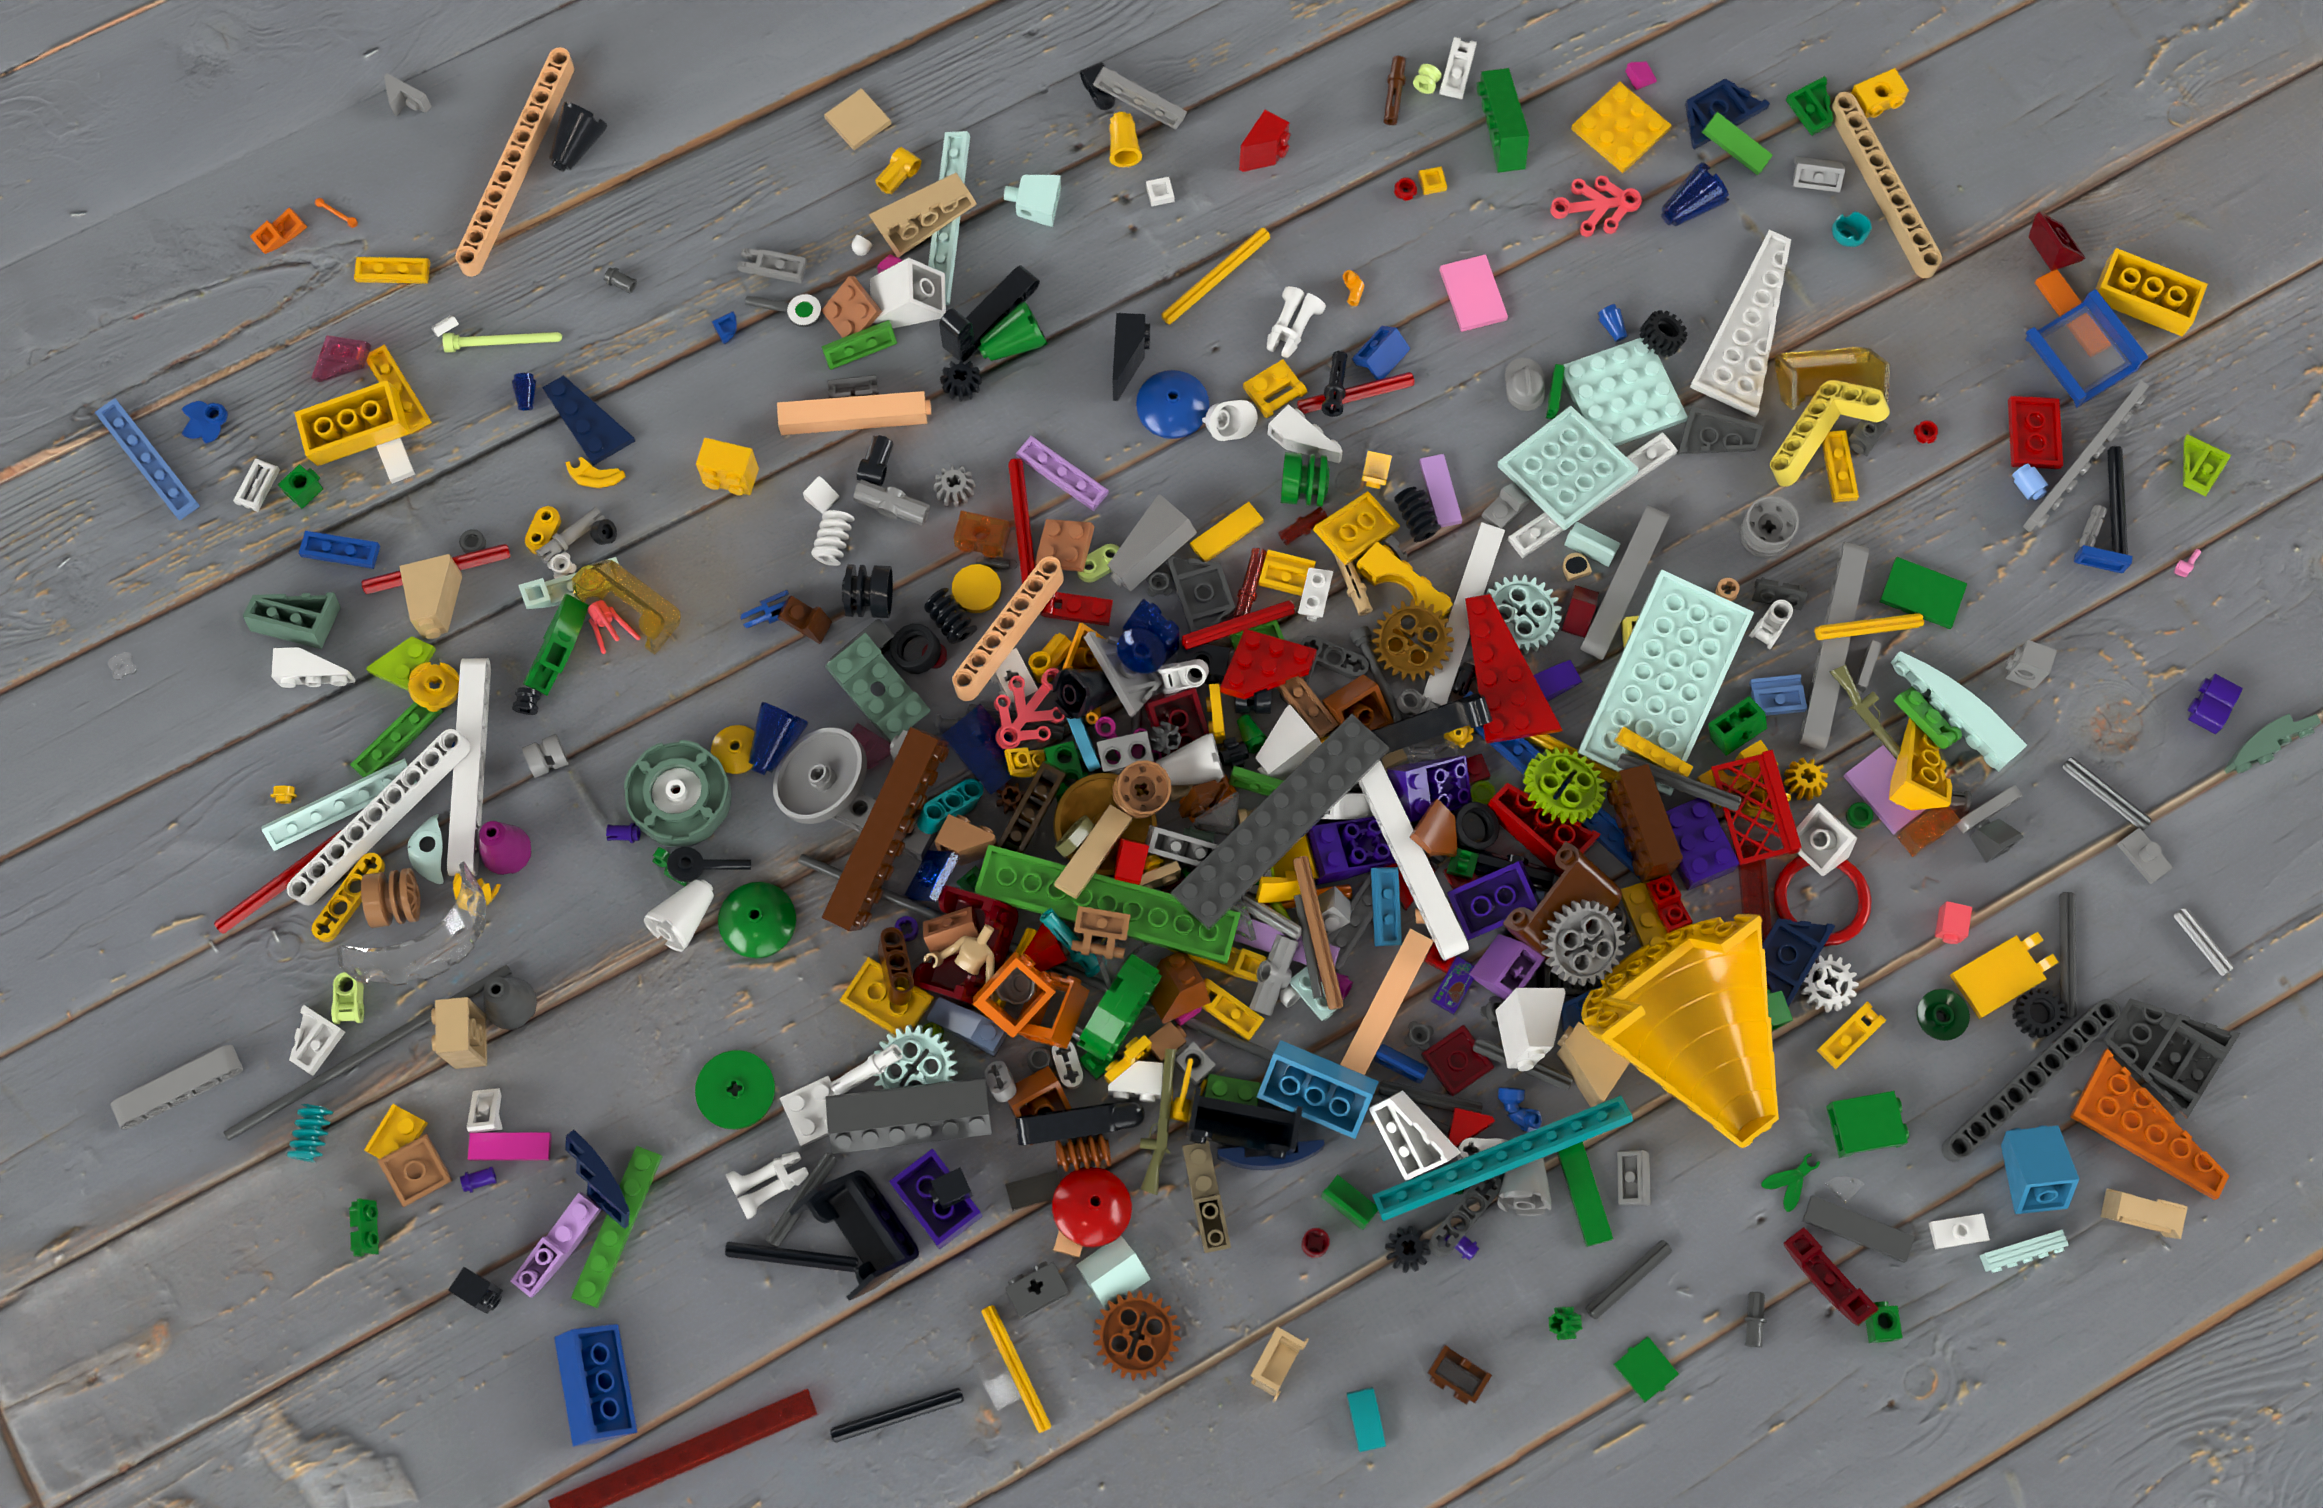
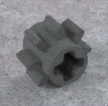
M1161 721V726H1153L1149 740L1154 744L1152 749L1170 755V749H1178L1182 738L1177 732L1179 727Z

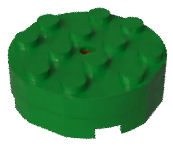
M1131 954L1091 1016L1077 1045L1102 1061L1106 1059L1111 1061L1124 1042L1127 1033L1138 1020L1147 1001H1149L1154 993L1155 987L1162 978V975L1159 974L1160 970L1136 955Z

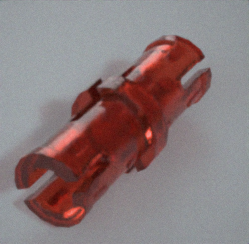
M1319 506L1308 515L1296 518L1295 523L1279 531V537L1282 541L1285 539V545H1289V543L1300 536L1310 534L1315 525L1328 516L1323 511V508Z

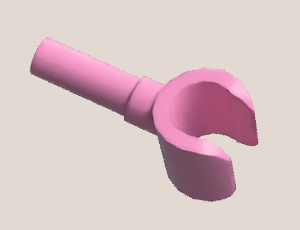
M2196 549L2187 562L2180 560L2175 567L2174 573L2187 577L2189 572L2193 570V564L2201 554V550Z

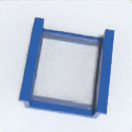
M2096 289L2088 293L2080 305L2041 329L2037 330L2033 327L2025 333L2027 335L2025 340L2029 341L2071 396L2076 408L2138 371L2143 361L2149 358Z

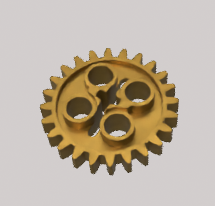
M1411 599L1410 606L1407 607L1404 601H1401L1400 609L1391 605L1393 613L1389 614L1384 611L1383 615L1386 620H1377L1381 629H1373V633L1379 635V638L1372 639V643L1379 645L1373 651L1375 654H1382L1377 659L1378 663L1386 661L1384 670L1387 671L1392 667L1393 677L1399 672L1402 673V681L1406 679L1407 675H1411L1412 681L1415 682L1416 675L1419 674L1424 681L1426 672L1435 676L1433 668L1437 667L1443 670V666L1440 663L1441 660L1449 662L1445 652H1453V648L1447 646V643L1454 642L1453 637L1447 636V634L1453 631V628H1445L1449 619L1441 620L1440 617L1443 612L1440 610L1434 613V604H1431L1426 609L1424 600L1420 602L1419 606H1415L1414 599ZM1408 617L1416 622L1415 626L1410 630H1406L1401 626L1402 620ZM1398 629L1410 638L1417 635L1418 642L1432 648L1433 652L1430 653L1415 643L1409 646V640L1395 634L1393 630ZM1425 631H1436L1438 634L1436 640L1433 642L1426 641L1423 638ZM1394 639H1398L1403 643L1402 649L1398 652L1389 649V643ZM1414 652H1422L1425 655V660L1420 664L1413 663L1411 655Z

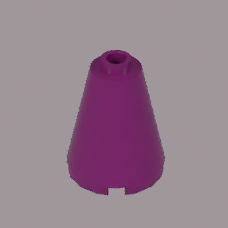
M489 821L481 827L479 832V853L482 863L489 871L498 875L514 874L527 865L531 858V842L528 835L521 828L497 821Z

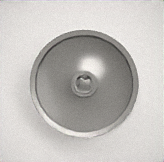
M839 728L818 729L803 736L788 749L776 769L773 780V794L777 806L789 818L804 824L820 823L838 815L854 800L865 780L867 757L863 746L849 732Z

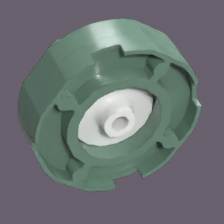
M679 740V742L664 745L661 742L648 748L628 770L624 782L625 805L631 818L642 832L658 844L665 846L686 847L706 840L727 817L731 806V785L722 764L717 757L699 744L691 741Z

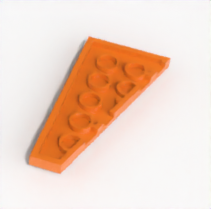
M2108 1048L2105 1049L2070 1117L2211 1199H2218L2229 1175L2206 1151H2202L2186 1130L2183 1131L2174 1121L2175 1118L2145 1087H2141L2131 1076L2132 1073L2113 1058L2114 1055Z

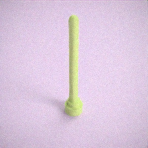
M559 332L460 337L454 333H444L443 348L445 353L456 352L457 349L468 346L559 342L562 340V334Z

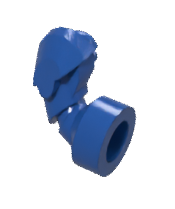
M1498 1088V1099L1503 1103L1505 1111L1509 1112L1507 1116L1511 1118L1512 1122L1525 1132H1531L1541 1126L1542 1117L1539 1110L1519 1107V1104L1525 1099V1089Z

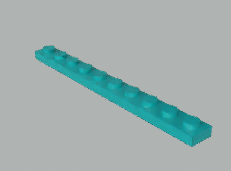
M1618 1096L1372 1196L1382 1220L1385 1221L1633 1121V1117L1622 1096Z

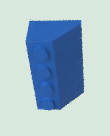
M618 1324L572 1329L554 1337L573 1447L595 1444L637 1433Z

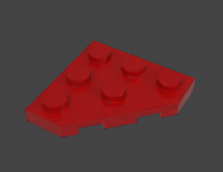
M1244 629L1220 686V693L1240 699H1247L1254 696L1255 692L1265 688L1268 691L1283 685L1288 679L1296 676L1299 678L1306 676L1311 670L1317 649Z

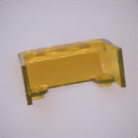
M1856 347L1775 355V369L1780 398L1791 410H1795L1796 406L1801 405V402L1805 401L1806 397L1814 396L1820 386L1830 380L1881 390L1886 402H1889L1890 363L1869 348Z

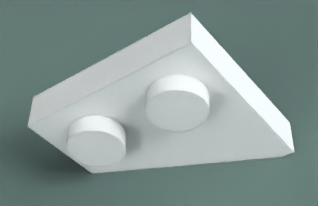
M303 1005L300 1012L303 1014L300 1028L296 1029L295 1045L292 1048L289 1061L314 1076L345 1034V1031Z

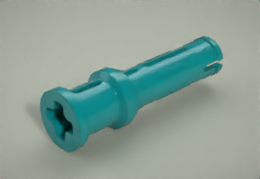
M1052 908L1041 915L1040 921L1068 949L1071 960L1081 965L1087 977L1096 975L1104 967L1105 961L1102 958H1098L1095 954L1090 953L1087 956L1081 955L1079 951L1071 950L1072 941L1081 940L1058 917Z

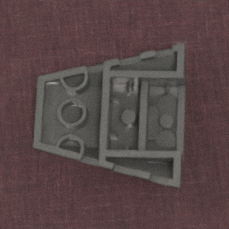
M2130 998L2103 1042L2188 1119L2240 1033L2233 1030L2229 1032L2207 1022L2204 1024L2194 1021L2188 1016L2166 1012V1009Z

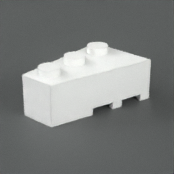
M1403 1090L1368 1108L1405 1181L1444 1164L1461 1153Z

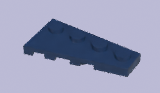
M564 375L542 387L593 466L635 442L634 437Z

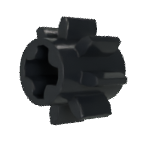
M1235 737L1223 740V747L1218 749L1223 766L1231 765L1232 770L1234 766L1244 767V760L1249 759L1244 741L1236 742Z

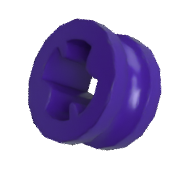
M903 916L896 921L895 928L903 932L901 926L903 924L907 926V923H910L912 932L910 934L906 932V935H904L905 942H910L917 937L919 928L915 919Z

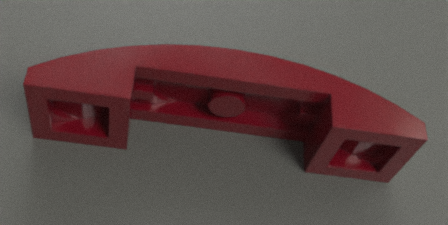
M1805 1227L1783 1243L1791 1257L1815 1287L1857 1327L1879 1310L1861 1288L1857 1290L1824 1254L1822 1246Z

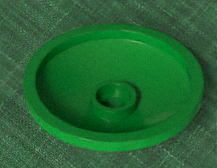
M766 882L747 883L733 890L724 900L718 915L719 931L726 945L735 953L747 958H765L779 952L791 940L797 921L795 907L790 897L779 887ZM753 912H759L757 919L750 918Z

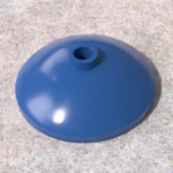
M1177 370L1163 371L1151 376L1141 386L1136 401L1137 414L1142 424L1153 434L1169 439L1183 438L1196 432L1203 425L1202 418L1206 417L1209 409V397L1203 384L1194 376ZM1170 395H1176L1177 398H1176V399H1170L1169 396H1170Z

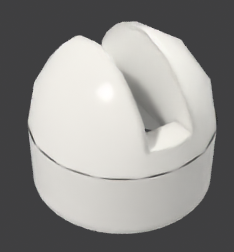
M856 235L852 242V250L859 256L866 255L873 246L870 241L859 235Z
M1288 985L1283 990L1281 989L1279 994L1280 1001L1286 1008L1293 1006L1301 997L1291 985Z

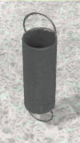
M983 557V564L987 567L1010 568V559Z

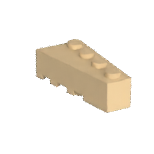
M954 173L869 214V216L899 258L977 205L958 174Z

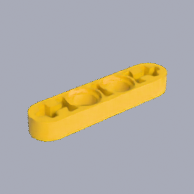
M367 853L360 858L313 922L311 931L318 940L322 942L334 940L362 903L361 891L358 893L350 891L351 883L356 880H362L363 876L359 875V873L362 872L365 875L384 872L385 863L378 854ZM369 861H370L371 863H374V862H375V864L377 865V868H376V869H373V868H370V869H369V867L367 866V863H368ZM339 902L347 903V910L343 914H335L334 907ZM329 914H330L333 918H335L336 920H338V922L335 923L333 920H330V919L328 918ZM322 925L325 927L328 926V928L330 929V932L328 934L325 932L322 933V931L320 930V927Z

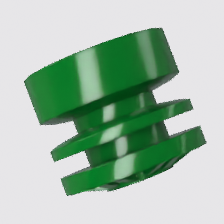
M1285 452L1281 503L1297 504L1300 494H1305L1306 505L1310 506L1311 496L1317 495L1316 506L1323 507V501L1328 494L1330 475L1327 455H1321L1320 465L1315 466V454H1311L1308 465H1304L1301 453Z

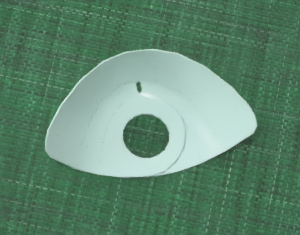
M436 814L426 820L414 832L408 841L407 849L411 865L420 875L436 884H443L444 880L441 872L443 841L437 820L439 814ZM430 836L434 838L436 844L432 851L424 852L420 849L419 842L423 837Z

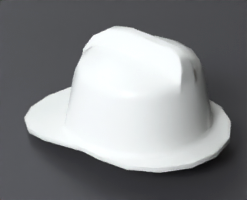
M1234 400L1212 405L1208 409L1206 417L1202 418V422L1206 423L1207 429L1216 440L1226 441L1247 437L1253 432L1258 417L1252 403L1247 400Z

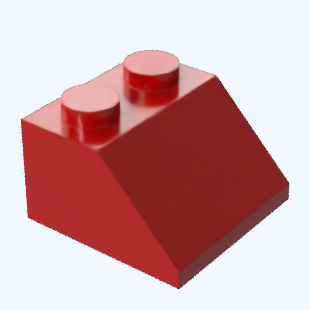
M1265 109L1241 144L1239 170L1245 172L1276 165L1280 157L1284 158L1289 150L1287 143L1291 135L1289 133L1290 122Z

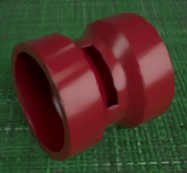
M1320 1228L1308 1230L1301 1242L1303 1252L1310 1258L1322 1257L1329 1247V1236Z

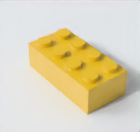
M2115 248L2104 265L2096 290L2111 309L2183 337L2194 323L2208 284Z
M388 380L294 412L305 455L316 466L410 434L399 392Z

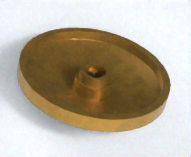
M1092 774L1076 781L1066 790L1059 800L1054 814L1053 829L1056 842L1081 817L1086 815L1096 825L1110 805L1117 808L1113 800L1112 790L1115 779L1118 777L1117 774ZM1134 787L1137 790L1136 795L1138 797L1145 794L1140 787ZM1156 814L1148 818H1132V822L1121 837L1145 843L1149 826L1157 827ZM1118 841L1100 865L1096 874L1115 876ZM1082 843L1071 854L1065 857L1069 862L1075 855L1077 850L1080 848Z

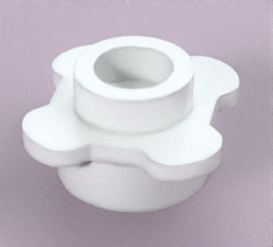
M567 552L557 554L547 562L548 568L554 572L553 576L555 579L566 576L569 573L573 574L577 570L576 565L570 561V554Z

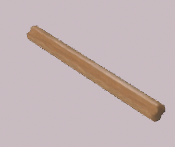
M1300 856L1295 858L1293 863L1327 1005L1330 1010L1342 1008L1344 1004L1309 859L1307 856Z

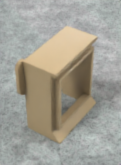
M2106 1188L2100 1217L2159 1231L2163 1237L2181 1239L2188 1206L2161 1199L2153 1201Z
M1276 1327L1250 1375L1253 1377L1251 1384L1274 1396L1273 1402L1275 1403L1281 1392L1279 1388L1298 1352L1300 1349L1303 1351L1309 1338H1306L1304 1342L1283 1329Z

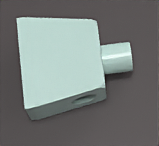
M1023 175L1019 188L1005 187L1004 200L1016 202V215L1053 227L1061 191V176Z

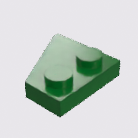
M1825 76L1789 94L1786 98V102L1811 136L1830 127L1833 123V115L1830 110V95H1827V78Z

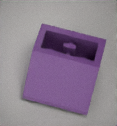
M1498 934L1469 975L1504 1001L1516 988H1525L1545 958L1525 943Z

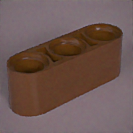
M888 927L880 935L878 954L888 998L893 1004L902 1006L911 999L914 979L904 935L898 928ZM887 942L894 943L895 945H889ZM892 965H898V966H900V967H899V968H895V967H893ZM898 987H902V988H904L905 990L902 991V990H898L897 988H898Z

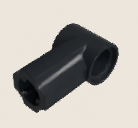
M882 435L872 437L866 457L860 461L856 476L857 480H864L877 486L883 485L887 473V462L894 445L893 441Z

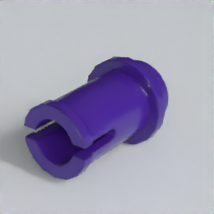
M630 823V825L608 824L606 836L608 841L626 840L634 843L640 840L641 830L635 823Z
M492 1166L471 1174L465 1172V1175L460 1177L464 1192L469 1191L470 1193L474 1192L476 1188L497 1183Z
M1448 1234L1444 1240L1447 1242L1451 1236ZM1466 1236L1455 1247L1463 1255L1461 1258H1467L1469 1261L1480 1248L1476 1246V1241L1472 1242Z

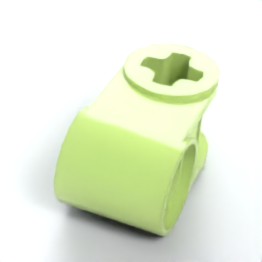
M348 972L340 973L333 981L331 1015L334 1024H340L341 1021L362 1023L364 1020V985L359 978ZM353 980L352 989L344 992L345 983Z

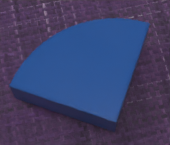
M734 311L712 321L723 344L730 341L737 330V319Z

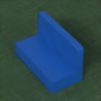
M1381 326L1352 360L1356 366L1369 368L1375 379L1380 380L1384 379L1408 353L1410 347L1397 328Z

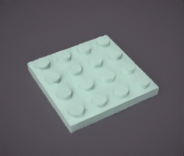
M1638 338L1564 364L1563 382L1578 413L1615 447L1681 424L1688 419L1658 355L1654 354V349H1647L1649 345L1643 344L1644 338Z
M1572 406L1568 407L1498 461V468L1564 531L1638 474L1639 469Z

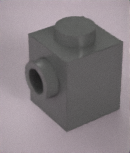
M1862 419L1848 440L1849 446L1855 452L1868 456L1888 424L1884 421L1872 422Z

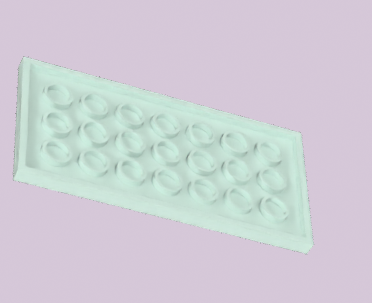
M1661 569L1579 746L1578 755L1586 756L1587 759L1616 772L1624 770L1617 767L1618 759L1622 753L1649 762L1613 742L1622 727H1626L1687 762L1754 612ZM1655 781L1658 792L1666 796L1672 795L1674 788Z

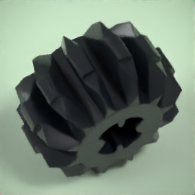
M962 359L959 360V364L951 361L949 363L950 368L944 367L942 370L943 375L940 377L943 392L949 393L951 399L958 396L961 402L964 399L963 396L972 399V392L978 393L980 390L979 385L982 383V377L979 376V368L973 367L971 361L964 364Z
M1412 1226L1407 1228V1234H1405L1402 1227L1397 1228L1398 1236L1392 1233L1388 1236L1393 1243H1386L1385 1249L1393 1252L1389 1253L1386 1259H1396L1392 1266L1394 1269L1400 1263L1403 1264V1273L1408 1272L1409 1264L1412 1270L1416 1272L1419 1270L1418 1263L1421 1265H1426L1427 1260L1422 1255L1428 1256L1431 1254L1429 1249L1423 1248V1246L1429 1244V1239L1420 1241L1419 1238L1423 1234L1421 1230L1416 1235H1412ZM1408 1243L1413 1246L1411 1251L1414 1255H1411V1253L1405 1255L1402 1244H1405V1246Z

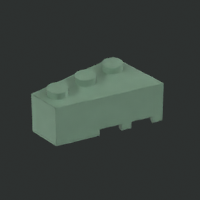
M334 592L311 596L310 593H302L301 596H286V594L252 595L243 618L252 632L322 649L341 607Z

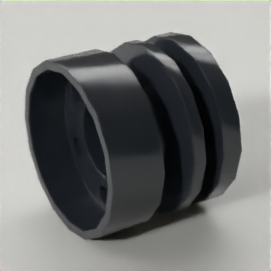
M848 564L842 583V602L844 604L845 616L853 617L855 607L857 606L858 617H863L866 606H870L873 618H890L893 599L892 567L874 565L871 576H867L866 566L860 565L857 576L856 566Z

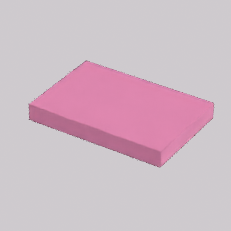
M1486 254L1440 266L1439 270L1461 332L1507 321L1508 315Z

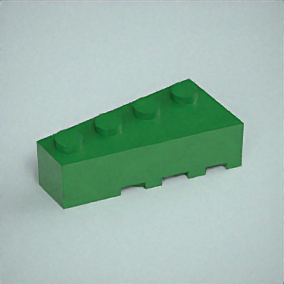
M1509 68L1481 71V80L1477 82L1478 96L1482 97V110L1486 116L1497 172L1526 169L1529 132Z

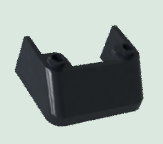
M1195 1087L1190 1099L1185 1134L1190 1137V1142L1206 1144L1207 1140L1270 1152L1269 1156L1277 1159H1285L1286 1155H1291L1296 1150L1303 1107L1297 1106L1292 1113L1200 1096L1201 1088Z
M856 1170L814 1187L789 1211L793 1216L810 1209L816 1220L822 1223L835 1221L863 1263L855 1272L859 1285L846 1296L849 1301L874 1290L910 1265L919 1256V1249L871 1177L861 1170Z

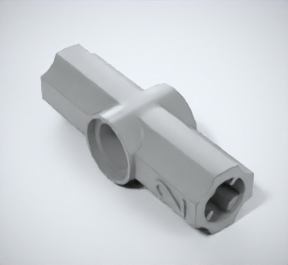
M864 480L857 484L853 496L855 502L877 509L881 515L887 518L897 519L899 517L921 526L926 522L930 510V504L910 498L900 489L890 486L883 488Z
M1280 934L1276 935L1268 959L1263 961L1257 969V980L1259 983L1249 1008L1268 1016L1272 1015L1281 989H1285L1291 981L1292 972L1289 967L1297 949L1298 941Z

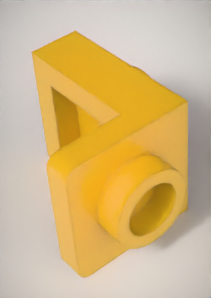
M1373 451L1367 452L1362 481H1366L1365 486L1380 489L1381 485H1386L1392 455Z

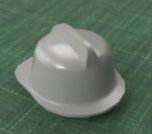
M1518 358L1510 362L1505 371L1506 393L1509 402L1518 410L1531 411L1541 405L1545 397L1542 368L1537 362L1529 358Z

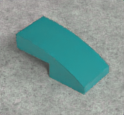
M1374 1388L1347 1392L1358 1451L1363 1452L1386 1447Z

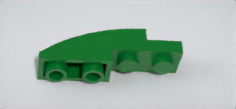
M565 593L543 637L545 640L523 685L548 696L558 674L562 673L573 650L589 607L588 604Z

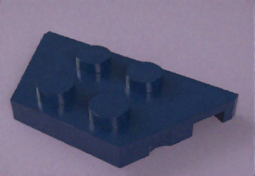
M1723 79L1687 99L1685 108L1692 148L1695 150L1711 141L1702 131L1715 113H1720L1732 124L1738 126L1768 109L1770 103L1765 99L1760 101L1750 96V91L1737 87L1735 83L1727 79Z
M1778 918L1762 943V949H1765L1767 988L1770 989L1771 993L1782 991L1788 1007L1827 942L1835 925L1829 923L1826 925L1811 924L1809 921L1793 922L1789 919Z

